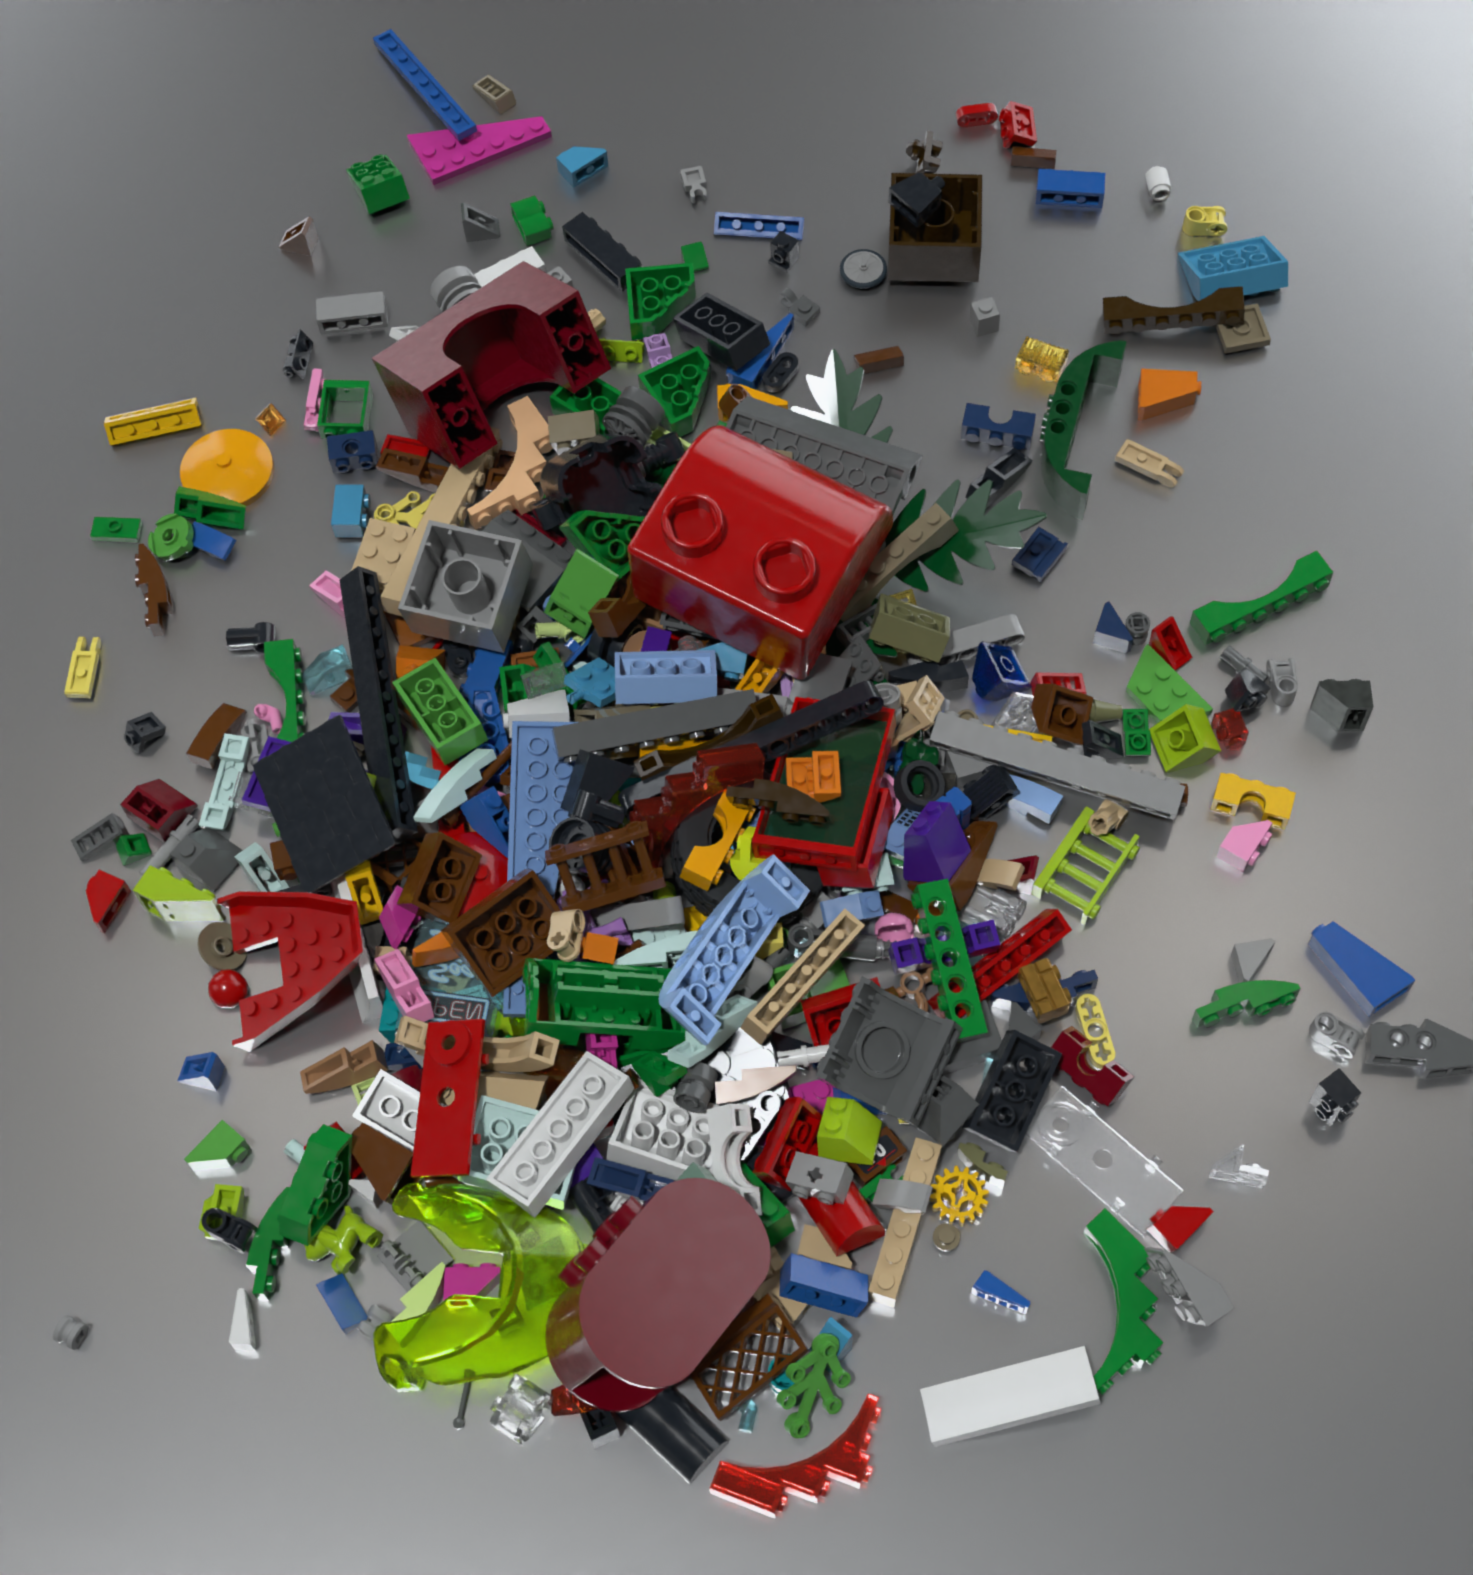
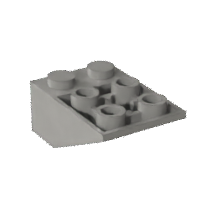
M1152 1247L1144 1249L1148 1255L1146 1260L1154 1272L1159 1273L1163 1280L1161 1286L1168 1296L1173 1297L1177 1304L1175 1310L1182 1320L1207 1327L1234 1309L1220 1283L1167 1250Z

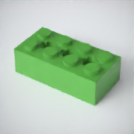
M436 658L431 659L392 682L400 700L444 765L449 764L488 741L481 722Z

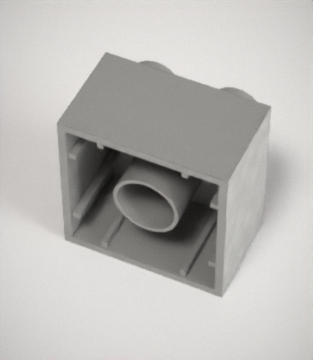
M429 520L398 607L410 630L418 634L504 653L533 567L523 541Z

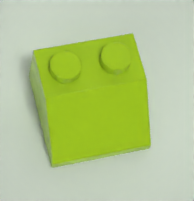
M1185 704L1149 729L1160 760L1167 773L1203 764L1221 752L1206 713L1200 707Z
M827 1097L817 1134L818 1157L841 1162L873 1165L882 1129V1121L854 1099Z

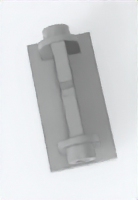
M249 719L246 721L244 728L241 729L242 736L249 737L250 739L247 768L248 772H253V764L258 762L268 735L265 723L259 725L255 719Z

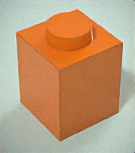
M585 932L581 940L580 958L614 964L619 938Z

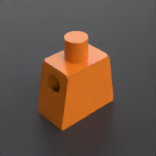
M400 645L396 656V680L433 658L438 660L445 671V650Z

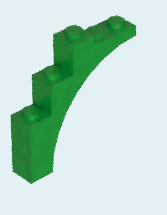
M1106 1208L1085 1226L1083 1232L1084 1236L1099 1253L1108 1270L1114 1288L1117 1310L1115 1335L1110 1352L1102 1367L1093 1376L1097 1391L1102 1396L1114 1385L1111 1380L1118 1373L1124 1376L1134 1366L1131 1362L1132 1360L1140 1368L1146 1363L1151 1366L1162 1355L1159 1350L1164 1343L1141 1320L1143 1319L1146 1322L1157 1311L1155 1305L1158 1301V1298L1136 1277L1138 1276L1141 1279L1151 1269L1146 1260L1148 1255L1144 1250L1145 1247Z

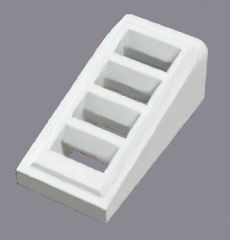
M239 1288L236 1295L229 1343L235 1350L255 1351L256 1343L251 1298L244 1288Z

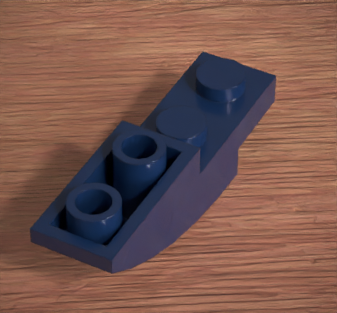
M1095 969L1088 972L1080 970L1075 972L1072 977L1059 980L1062 988L1069 990L1072 998L1070 1007L1075 1006L1077 994L1096 989L1098 976ZM1020 981L1012 986L1007 984L1001 985L991 993L990 1003L993 1007L1010 1010L1011 1002H1017L1025 1012L1033 1013Z

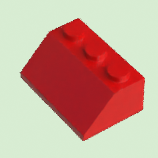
M878 977L870 979L880 987ZM857 983L801 1000L814 1047L829 1044L832 1034L837 1031L841 1023V1014L848 1007L852 999L853 988Z
M801 1097L787 1098L784 1105L778 1111L775 1125L767 1135L766 1144L761 1155L755 1161V1168L752 1173L766 1183L791 1191L785 1181L795 1153L797 1151L808 1154L819 1130L822 1115Z

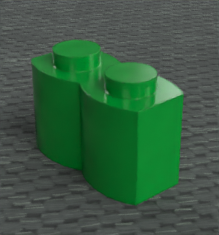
M534 195L510 203L513 220L526 246L552 238L551 230H554L551 218H546L545 216L546 210L542 200L538 201Z

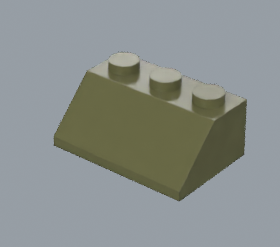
M881 593L871 622L869 639H872L873 642L879 645L887 644L895 647L899 652L905 654L910 652L918 655L925 661L939 663L950 638V617Z

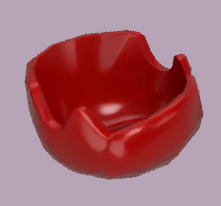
M221 970L214 974L208 983L209 998L220 1008H234L238 1006L239 1000L245 999L248 993L246 979L235 970Z

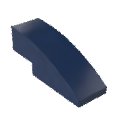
M595 1157L587 1184L626 1198L632 1195L639 1202L645 1203L662 1187L675 1180Z

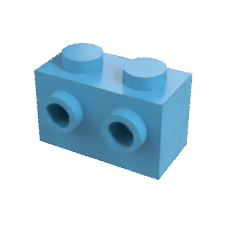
M335 485L331 526L335 537L364 536V528H367L369 522L366 509L370 508L371 505L370 494H366L364 485Z

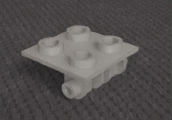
M420 1220L395 1241H385L381 1246L383 1251L377 1255L407 1292L438 1264L443 1262L447 1266L454 1260Z

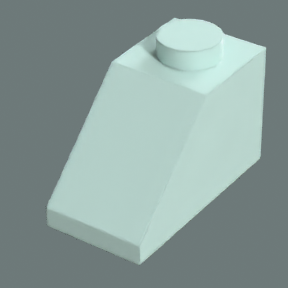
M256 842L234 856L260 892H276L289 888L285 880H279L274 871L273 862L264 849Z

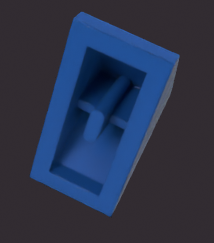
M214 1052L187 1056L177 1081L217 1091L225 1066Z

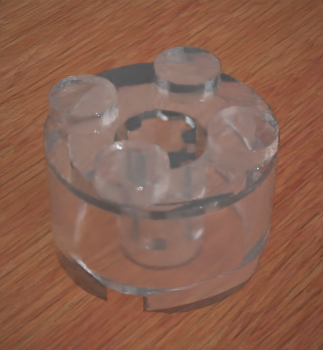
M516 1374L509 1382L508 1390L504 1396H497L490 1407V1410L494 1412L490 1419L491 1425L521 1445L522 1440L525 1442L529 1440L544 1420V1417L541 1416L545 1407L549 1410L553 1396L526 1377Z

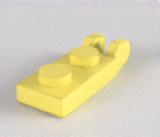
M78 637L75 651L73 650L64 691L67 698L91 699L101 651L100 637L92 638L90 651H86V638Z

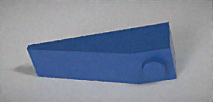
M789 313L766 332L770 345L760 354L756 355L737 371L730 367L727 368L728 384H741L757 390L763 380L764 372L776 359L794 330L793 314Z

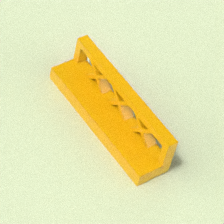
M197 398L109 416L105 418L103 424L109 444L115 445L201 426L202 423L197 409Z

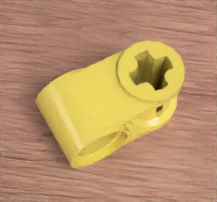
M1221 206L1189 207L1186 210L1182 224L1183 232L1188 236L1217 237L1224 235L1227 232V224L1224 222L1225 209Z

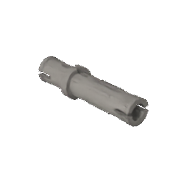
M188 814L175 831L172 830L169 833L170 837L143 869L139 871L142 876L150 865L157 869L160 867L164 868L172 858L170 853L186 835L193 833L200 827L199 821L196 818L192 819L193 816Z

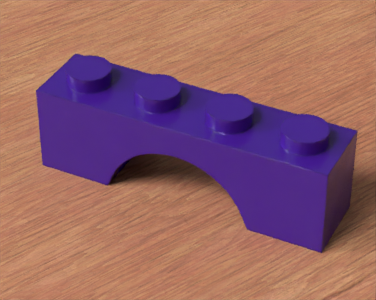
M994 919L971 924L961 929L969 958L996 952L1001 945ZM946 935L936 937L939 941H947ZM915 937L890 944L888 952L895 975L932 967L931 960L926 959L924 952L925 938ZM948 956L941 958L943 964L953 962Z

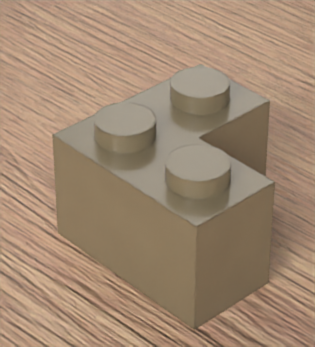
M594 410L547 416L549 441L558 455L594 436L600 435L599 417Z

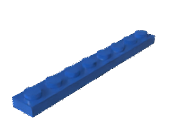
M392 29L373 37L374 45L458 141L477 132L476 124Z

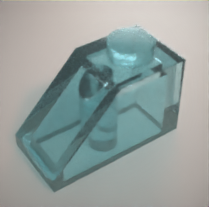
M343 644L320 653L303 672V679L310 696L347 681L344 671L353 668Z

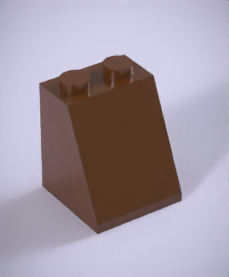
M362 1122L351 1134L352 1154L380 1199L404 1210L423 1177H411L413 1152Z

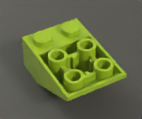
M150 865L133 889L145 911L166 922L224 921L226 919L221 910V905L217 904L216 896L207 889L200 891L189 880L185 878L179 880L163 867L157 869Z

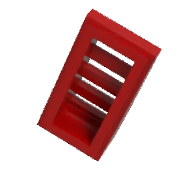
M1036 672L1030 682L1033 696L1036 684H1056L1062 686L1061 683H1064L1065 688L1087 694L1082 673ZM1072 681H1074L1075 689L1071 687Z

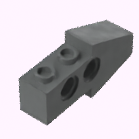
M1425 1019L1420 1028L1412 1024L1390 1026L1387 1022H1376L1370 1024L1365 1033L1366 1063L1420 1068V1078L1423 1079L1473 1073V1040L1429 1019ZM1390 1040L1398 1041L1401 1047L1393 1046ZM1417 1042L1424 1043L1428 1050L1421 1049Z

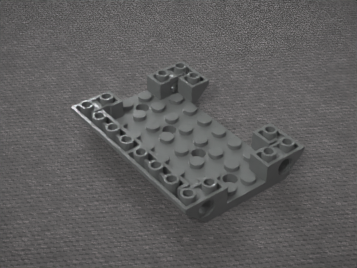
M747 396L733 409L726 425L727 428L770 449L793 452V460L890 507L893 515L900 499H906L923 458L921 454ZM884 540L882 546L880 547L878 553L876 554V556H877L883 549H885V547H886V542H885V540Z

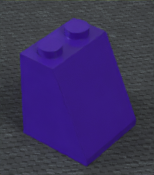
M929 801L904 834V880L933 882L948 879L949 881L970 853V846L951 802Z

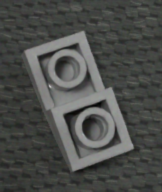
M879 1179L872 1205L879 1209H900L904 1213H925L933 1187L912 1181Z

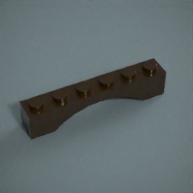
M1243 286L1219 288L1200 301L1178 307L1149 306L1134 301L1127 296L1103 298L1104 334L1244 323Z
M770 694L749 704L744 713L732 726L707 742L679 750H655L633 762L643 781L784 716L773 694Z

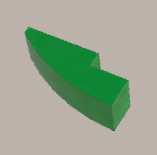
M179 486L175 494L174 514L196 518V522L244 529L246 506L209 492Z

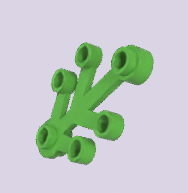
M821 1333L817 1335L811 1345L812 1351L798 1362L791 1363L786 1369V1376L795 1384L778 1393L777 1403L786 1410L791 1409L796 1403V1397L805 1391L798 1412L790 1414L784 1423L785 1430L794 1438H804L810 1431L808 1416L817 1390L823 1400L822 1407L829 1414H836L841 1409V1400L833 1395L823 1374L826 1364L832 1372V1382L839 1388L846 1387L850 1383L851 1376L839 1363L836 1356L839 1350V1341L832 1334ZM814 1364L812 1371L805 1375V1370Z

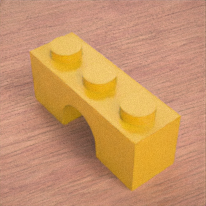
M1220 773L1210 810L1235 816L1240 804L1252 802L1258 805L1262 811L1261 821L1269 820L1272 822V827L1285 830L1296 792L1289 791L1285 787L1266 785L1259 780L1243 779L1233 773Z

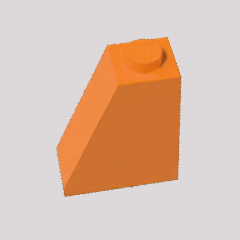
M1141 368L1138 382V420L1143 421L1194 405L1196 395L1201 394L1202 383L1197 381L1198 371Z

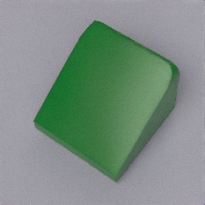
M701 241L681 246L683 263H693L694 272L709 269L704 246Z
M144 833L120 836L116 844V849L123 866L137 862L152 854Z

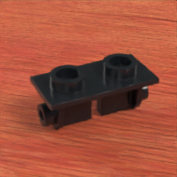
M301 329L298 330L297 335L290 339L287 354L291 357H286L283 372L287 377L297 374L303 380L308 367L313 341Z

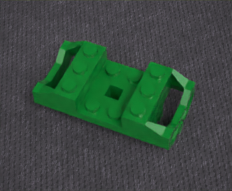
M536 958L525 959L522 970L526 1003L525 1035L536 1031L560 1040L559 1044L577 1045L580 1032L629 1036L630 1049L657 1051L677 1046L684 1042L686 1030L678 1022H676V1030L662 1029L659 994L671 968L576 961L564 962L562 960ZM539 983L547 984L549 1021H537Z

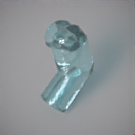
M750 1398L738 1407L742 1414L738 1430L745 1433H752L757 1413V1407Z

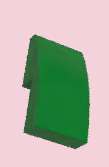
M1122 709L1125 756H1151L1148 709Z

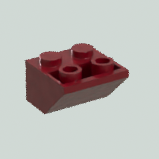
M161 779L136 786L120 804L130 820L164 843L170 837L169 833L172 830L175 831L186 819L187 815H191L198 807L197 803Z

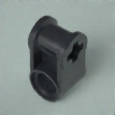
M210 1208L203 1214L201 1219L203 1228L212 1238L223 1242L240 1253L246 1251L245 1245L251 1234L253 1232L256 1233L258 1229L252 1223L240 1217H235L219 1208ZM221 1218L222 1224L218 1228H210L211 1222L214 1219Z

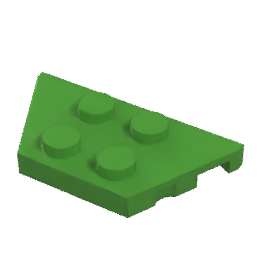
M1149 644L1145 646L1126 687V692L1143 709H1148V714L1156 723H1159L1185 704L1203 708L1206 716L1210 715L1213 708Z

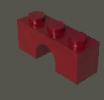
M1073 1026L1068 1027L1060 1033L1051 1046L1054 1050L1062 1053L1056 1068L1068 1073L1076 1085L1085 1087L1100 1104H1105L1106 1106L1113 1104L1119 1099L1134 1076L1115 1060L1105 1064L1101 1070L1093 1069L1086 1059L1087 1050L1093 1042Z

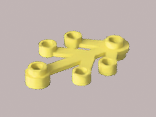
M411 491L405 498L393 506L390 504L379 505L374 512V519L395 524L406 522L410 527L417 529L435 493L421 504L419 493ZM411 498H417L415 501H410ZM408 506L416 507L408 513L401 512ZM465 520L460 522L459 527H464Z

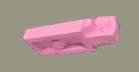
M314 368L312 370L304 420V430L319 431L317 427L323 382L327 380L323 379L322 369Z

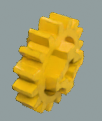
M956 1165L952 1173L945 1168L943 1171L944 1177L940 1175L935 1176L937 1184H931V1187H933L931 1192L934 1194L930 1195L929 1202H936L932 1206V1211L941 1212L939 1215L940 1220L948 1217L949 1224L953 1225L955 1220H958L960 1227H963L966 1219L973 1224L975 1221L974 1215L978 1217L983 1216L981 1208H987L988 1201L983 1198L988 1197L989 1190H982L985 1187L986 1181H977L979 1175L977 1171L970 1175L968 1174L969 1167L966 1166L963 1172H959V1168ZM958 1180L952 1184H948L950 1181ZM968 1183L974 1187L976 1192L971 1191V1189L968 1186ZM962 1187V1188H963V1189H962L963 1195H962V1197L960 1198V1200H958V1204L956 1205V1204H955V1202H956L955 1196L957 1195V1193L960 1191V1188ZM942 1200L947 1201V1203H948L949 1206H950V1209H948V1208L944 1205V1203L942 1202ZM965 1208H970L968 1211L960 1212Z

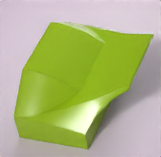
M215 1184L214 1193L204 1200L201 1219L203 1214L210 1208H219L235 1217L242 1218L244 1208L243 1187ZM200 1219L198 1229L205 1233L204 1237L206 1239L217 1240L215 1238H212L206 1232V1230L202 1226V1221ZM214 1219L211 1222L210 1228H218L222 1224V1219Z

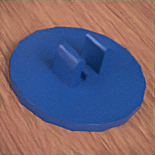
M593 631L580 644L573 638H570L564 644L572 652L563 663L565 668L589 644Z

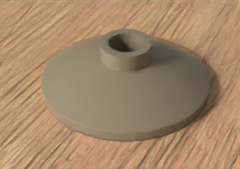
M214 922L207 925L199 934L197 942L199 953L202 959L212 968L220 971L226 969L234 970L244 962L247 952L238 954L233 950L231 924Z

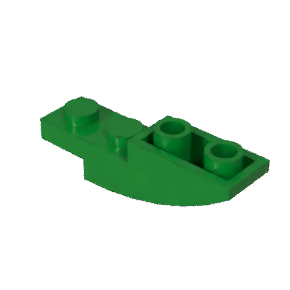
M1255 980L1228 985L1214 990L1211 998L1212 1003L1197 1008L1192 1020L1198 1028L1203 1025L1206 1027L1213 1026L1220 1021V1018L1227 1015L1230 1017L1237 1016L1244 1009L1249 1017L1257 1014L1259 1017L1264 1016L1278 1005L1285 1007L1294 1003L1301 988L1297 983L1276 980Z
M286 1187L268 1208L258 1226L249 1250L246 1266L251 1272L256 1273L252 1293L258 1300L269 1301L270 1292L273 1293L276 1286V1277L273 1276L275 1265L278 1266L280 1261V1249L278 1247L289 1248L290 1239L279 1235L277 1217L290 1187Z

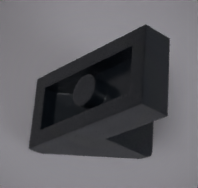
M1091 720L1082 723L1084 756L1091 758L1092 755H1097L1105 759H1120L1124 757L1121 734Z

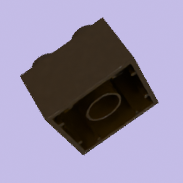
M891 173V186L917 173ZM922 173L929 180L936 176H940L944 180L945 188L941 190V205L919 228L914 226L890 205L888 280L979 282L982 248V175Z

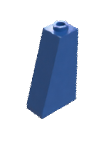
M1334 921L1326 926L1321 924L1311 932L1312 937L1308 943L1309 947L1368 1017L1409 991L1415 982L1412 975Z

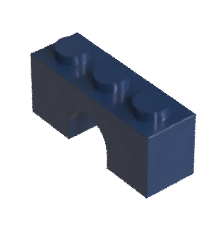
M966 403L961 439L970 442L988 443L994 446L1015 447L1018 450H1030L1035 428V413L1013 410L1011 419L1006 423L999 424L989 418L990 406Z

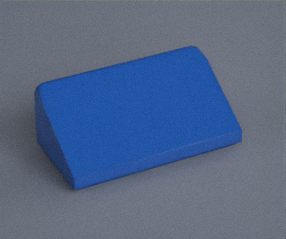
M343 1274L316 1284L345 1335L356 1329L361 1321L367 1320V1314Z

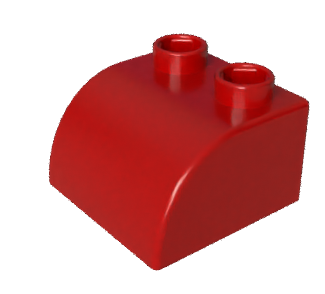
M715 425L702 432L685 451L628 545L627 551L633 593L637 599L796 679L804 680L809 675L891 530L893 514L890 507L725 426Z

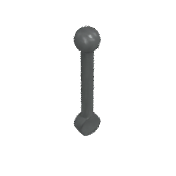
M472 1370L464 1372L465 1383L457 1418L453 1421V1426L456 1429H462L465 1425L463 1415L470 1382L474 1378Z

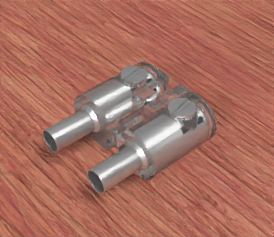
M980 886L977 894L990 899L989 906H986L983 912L967 906L964 914L978 920V923L994 919L998 936L1007 939L1014 930L1016 921L1018 922L1023 915L1027 901L999 888L994 892Z

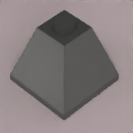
M205 828L186 835L170 855L178 868L213 892H216L239 866L234 856L243 850L213 829Z

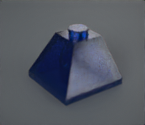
M983 641L978 645L972 680L976 686V693L981 699L999 701L1027 691L1032 687L1012 647Z

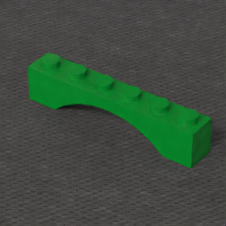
M1316 550L1296 560L1288 578L1269 594L1244 602L1212 601L1193 610L1190 625L1205 645L1212 642H1220L1226 635L1232 632H1240L1254 621L1260 622L1275 611H1283L1289 604L1295 601L1301 602L1305 600L1309 594L1315 591L1321 592L1330 585L1333 571Z
M293 639L264 642L265 665L270 676L284 690L286 699L285 719L277 738L293 742L305 734L302 733L301 726H305V715L300 707V704H304L303 690H300L299 683H303L302 669L299 668L298 662H302L301 648L296 647Z

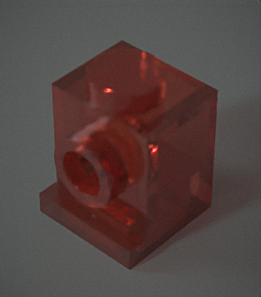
M1229 709L1214 714L1211 727L1212 730L1216 729L1218 740L1220 742L1223 741L1226 749L1236 750L1241 748L1246 743L1249 732L1240 711L1236 712L1234 709Z

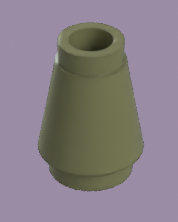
M1093 699L1088 720L1099 723L1120 720L1122 718L1121 705Z

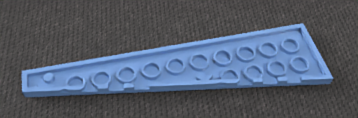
M512 721L507 882L524 869L534 870L554 900L559 870L555 864L547 866L545 851L549 850V839L554 828L561 821L571 818L568 817L569 811L560 807L575 762L565 764L564 760L558 761L552 729L553 727L578 722ZM523 976L504 988L503 1017H525L526 1003Z

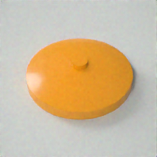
M222 429L201 437L189 447L180 465V479L183 487L219 495L241 503L246 507L257 501L267 491L274 476V461L266 443L255 434L240 429Z

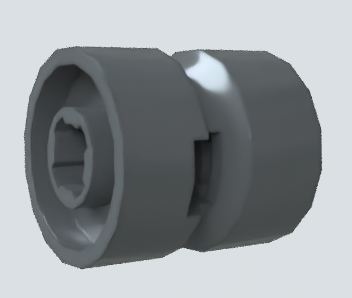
M698 1062L690 1068L686 1067L688 1073L680 1078L681 1082L678 1083L673 1096L675 1104L680 1108L695 1113L704 1112L707 1109L711 1098L710 1092L713 1091L718 1077L716 1070L711 1066Z

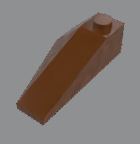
M974 821L963 830L971 851L949 880L956 911H961L973 893L998 827L995 821ZM909 881L907 886L911 891H914L917 885L928 882Z

